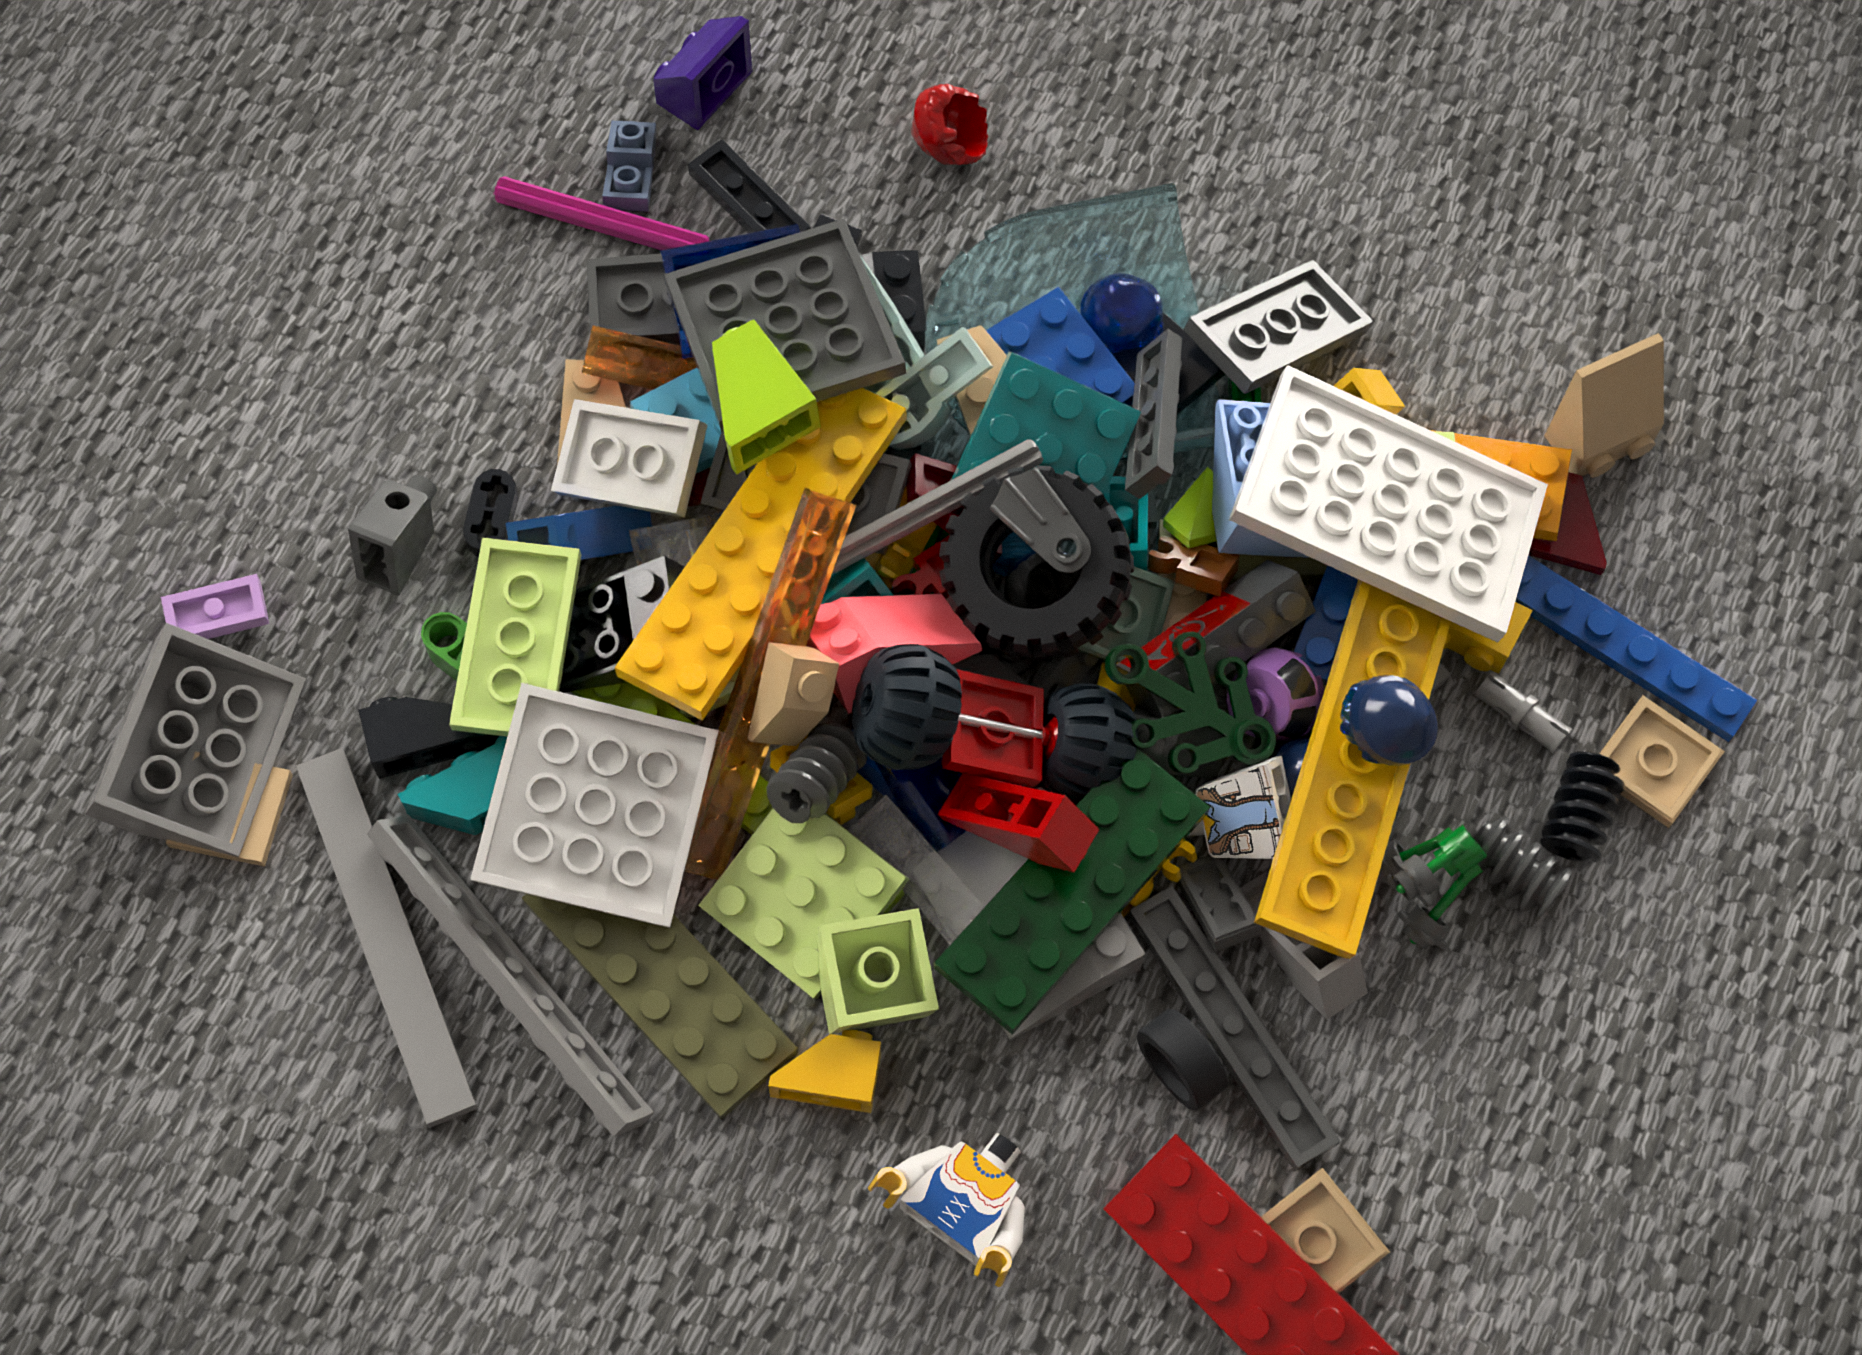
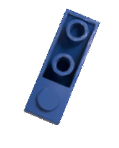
M617 505L505 523L508 541L580 549L581 560L656 547L650 511Z

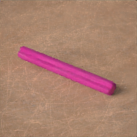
M500 177L495 186V200L501 204L669 253L709 250V237L704 234L508 177Z

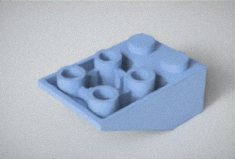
M1217 400L1215 408L1212 515L1219 553L1309 558V556L1229 521L1270 403Z

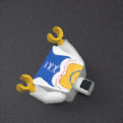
M996 1133L981 1154L964 1142H959L953 1148L941 1145L909 1157L894 1168L885 1167L878 1172L868 1186V1190L871 1192L875 1187H882L889 1192L890 1195L883 1203L885 1208H892L901 1194L905 1193L900 1199V1209L973 1263L976 1266L974 1269L975 1276L978 1277L982 1269L989 1268L998 1274L995 1286L1001 1287L1003 1285L1012 1260L1023 1242L1025 1207L1017 1197L1020 1185L1006 1174V1171L1020 1154L1019 1148L1003 1135Z

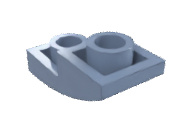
M611 121L606 151L608 165L602 195L604 206L618 210L649 211L656 145V123Z

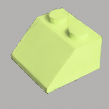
M919 908L818 926L820 989L829 1034L925 1018L939 1009Z

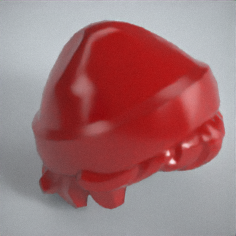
M938 84L923 90L919 94L915 102L911 133L923 152L944 165L973 164L986 155L989 137L987 134L988 124L986 123L987 109L979 106L978 94L951 84Z

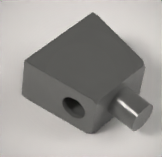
M420 475L412 476L407 486L392 480L384 481L351 523L348 533L356 578L358 580L400 596L434 533L431 500L437 493V488L432 481Z

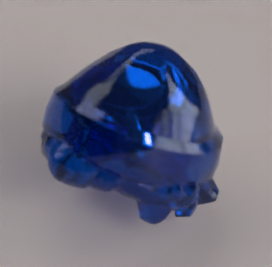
M1125 273L1111 274L1092 284L1083 295L1080 314L1111 353L1135 347H1144L1162 334V299L1156 288L1144 279Z

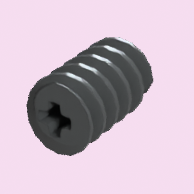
M831 722L818 724L809 732L807 738L799 744L798 749L792 752L788 761L781 765L778 773L771 777L766 787L767 797L774 810L791 823H804L809 818H820L826 814L829 806L837 800L839 793L847 788L849 781L855 778L858 770L866 764L868 756L856 744L851 729Z
M1506 816L1493 823L1488 820L1473 836L1487 855L1478 865L1482 870L1489 867L1493 868L1488 883L1492 886L1506 879L1508 880L1504 892L1506 898L1510 899L1520 893H1524L1520 909L1523 912L1538 905L1540 909L1535 920L1537 922L1568 886L1573 871L1568 867L1557 874L1552 873L1557 858L1552 854L1538 861L1536 858L1541 845L1537 841L1523 849L1521 843L1525 832L1522 829L1507 836L1505 831L1510 819Z

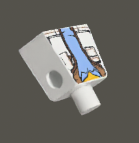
M1282 756L1272 757L1261 763L1253 764L1215 778L1196 788L1195 795L1209 805L1210 809L1208 814L1188 837L1205 835L1208 852L1214 858H1274L1291 802Z

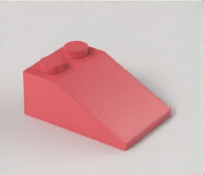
M942 594L841 597L831 603L821 604L813 611L797 618L807 647H813L839 663L833 692L848 714L852 712L856 687L861 679L864 668L867 667V663L873 655L882 649L900 644H919L943 655L952 665L982 651L981 643L963 624L959 616L954 613Z

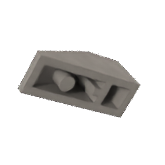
M1270 869L1240 888L1255 915L1258 911ZM1261 926V935L1258 937L1295 988L1326 1020L1368 993L1360 955L1357 952L1351 959L1342 958Z

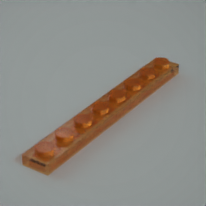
M806 487L804 488L718 729L719 732L684 872L718 880L727 867L770 747L768 743L751 742L748 740L768 643L773 642L806 647L856 505Z

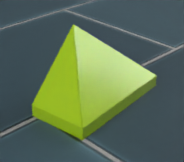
M1207 467L1163 518V527L1188 549L1217 541L1212 515L1213 471Z

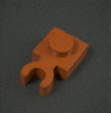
M1161 536L1158 541V551L1151 550L1149 552L1148 569L1160 574L1176 573L1175 583L1220 597L1238 571L1240 555L1219 553L1218 548L1206 544L1188 549L1183 547L1174 538Z

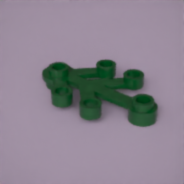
M1190 631L1179 634L1172 644L1175 657L1184 662L1192 692L1150 668L1147 654L1141 647L1135 644L1116 646L1107 654L1105 671L1113 682L1120 685L1136 683L1183 711L1156 720L1141 718L1131 722L1134 738H1130L1136 748H1150L1159 739L1205 726L1225 736L1199 746L1190 743L1173 746L1168 753V764L1173 771L1181 774L1191 773L1197 770L1201 764L1233 756L1243 764H1258L1267 760L1273 753L1276 744L1275 731L1265 718L1255 715L1246 683L1248 669L1246 663L1241 658L1234 656L1223 658L1217 662L1214 668L1216 681L1228 688L1233 717L1218 708L1204 657L1206 642L1199 633ZM1186 638L1192 639L1196 644V651L1192 656L1186 655L1182 649L1183 641ZM1120 656L1127 657L1131 663V669L1126 675L1120 673L1116 666ZM1228 663L1234 664L1237 668L1238 674L1234 681L1228 680L1224 674L1225 666ZM1140 724L1145 725L1149 729L1150 735L1145 743L1137 740L1135 735L1136 728ZM1248 730L1253 732L1256 737V744L1252 749H1248L1243 743V735ZM1182 749H1186L1191 754V763L1186 768L1182 767L1178 762V754Z

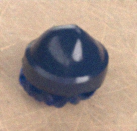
M1394 675L1375 676L1353 684L1344 697L1340 718L1342 719L1340 731L1345 734L1349 742L1358 746V750L1362 752L1361 755L1364 760L1375 764L1402 766L1420 760L1433 747L1438 732L1434 709L1420 688L1408 679Z

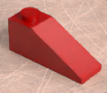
M962 773L938 813L944 821L1038 864L1075 872L1099 831V828L1065 795Z

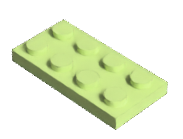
M482 538L449 723L452 730L508 737L521 683L559 692L581 561L580 549Z

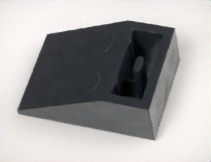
M662 556L577 589L559 692L564 693L627 683V681L617 677L615 666L685 566L666 556Z

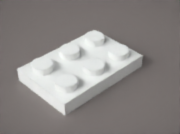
M574 399L551 491L562 496L685 518L708 425L696 419Z

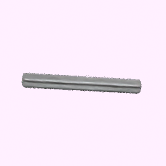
M1026 440L823 548L821 557L831 573H837L961 507L960 501L969 492L974 496L981 493L985 489L982 482L995 475L998 481L1009 477L1008 469L1023 466L1025 471H1028L1040 465L1043 461L1042 454L1033 440Z

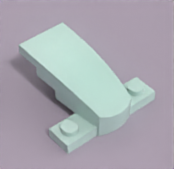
M861 256L906 365V374L863 388L906 408L907 420L889 446L897 450L914 448L930 440L944 426L952 411L948 401L992 369L993 365L964 327L924 355L897 308Z

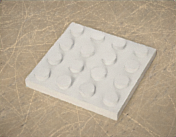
M521 683L470 880L670 928L719 730Z

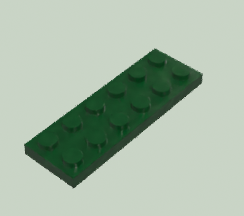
M1138 748L1134 760L1125 759L1120 764L1123 768L1121 775L1114 781L1102 780L1099 787L1092 788L1076 805L1099 828V831L1075 872L1038 864L1028 859L934 962V969L1012 1035L1209 812V805Z

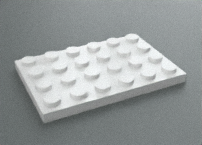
M1287 365L1279 378L1229 521L1495 642H1499L1507 633L1548 484Z

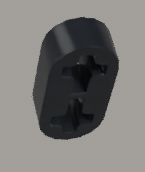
M490 469L481 473L473 485L463 527V536L469 551L479 557L481 543L478 535L475 533L484 532L487 520H492L491 526L494 535H496L489 536L488 538L508 540L505 523L513 522L518 502L517 487L513 477L501 469ZM500 484L506 494H499L496 499L495 508L490 507V499L486 491H493L495 485Z

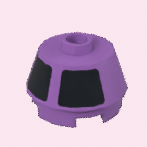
M1270 648L1259 651L1245 661L1248 669L1246 683L1255 715L1265 718L1272 725L1276 735V743H1286L1300 738L1310 731L1317 717L1324 694V687L1321 676H1314L1310 667L1300 659L1302 657L1300 653L1286 649ZM1227 693L1226 701L1229 715L1234 717L1229 693ZM1249 730L1245 732V734L1255 737L1253 732Z

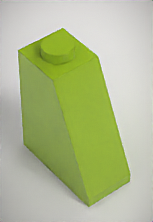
M754 319L738 328L726 331L719 339L712 342L725 441L731 468L736 475L821 427L815 396Z

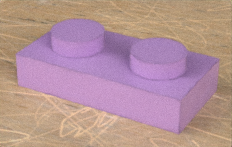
M257 574L161 597L166 623L206 639L269 624L262 585Z

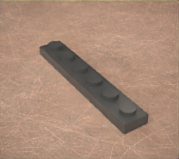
M1173 886L1130 909L1128 917L1293 1170H1299L1338 1146L1340 1139L1217 953L1214 952L1210 942Z

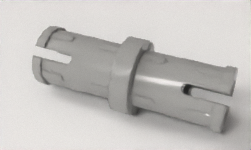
M1494 671L1483 681L1475 693V697L1494 708L1509 720L1508 725L1515 731L1520 728L1540 742L1552 754H1555L1562 747L1573 731L1572 728L1557 720L1539 706V700L1533 695L1527 697L1508 684L1507 681L1498 676Z

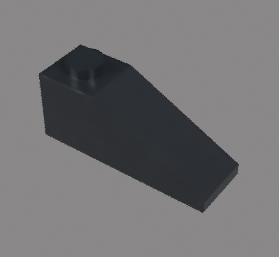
M384 697L372 702L370 707L358 710L370 762L379 779L455 759L467 752H480L494 745L500 736L452 730L449 723L453 704L411 697L400 699Z

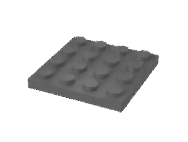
M845 218L664 274L668 291L721 432H724L712 342L719 339L726 331L738 328L753 319L815 396L817 402L906 374L904 358Z

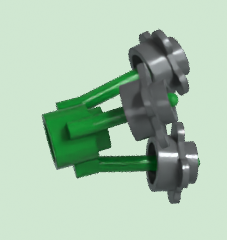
M1463 824L1454 831L1448 827L1436 837L1408 850H1405L1397 839L1388 842L1378 879L1382 883L1388 881L1394 891L1397 890L1408 901H1412L1417 897L1424 904L1418 903L1409 914L1402 910L1397 914L1407 924L1403 932L1410 938V942L1424 949H1427L1429 945H1437L1442 949L1447 947V943L1442 938L1448 932L1449 926L1440 917L1465 886L1483 872L1478 863L1484 860L1487 855ZM1437 849L1433 852L1436 858L1428 864L1420 858V856ZM1442 867L1451 877L1460 871V876L1432 910L1428 909L1433 905L1428 895L1439 888L1433 874Z

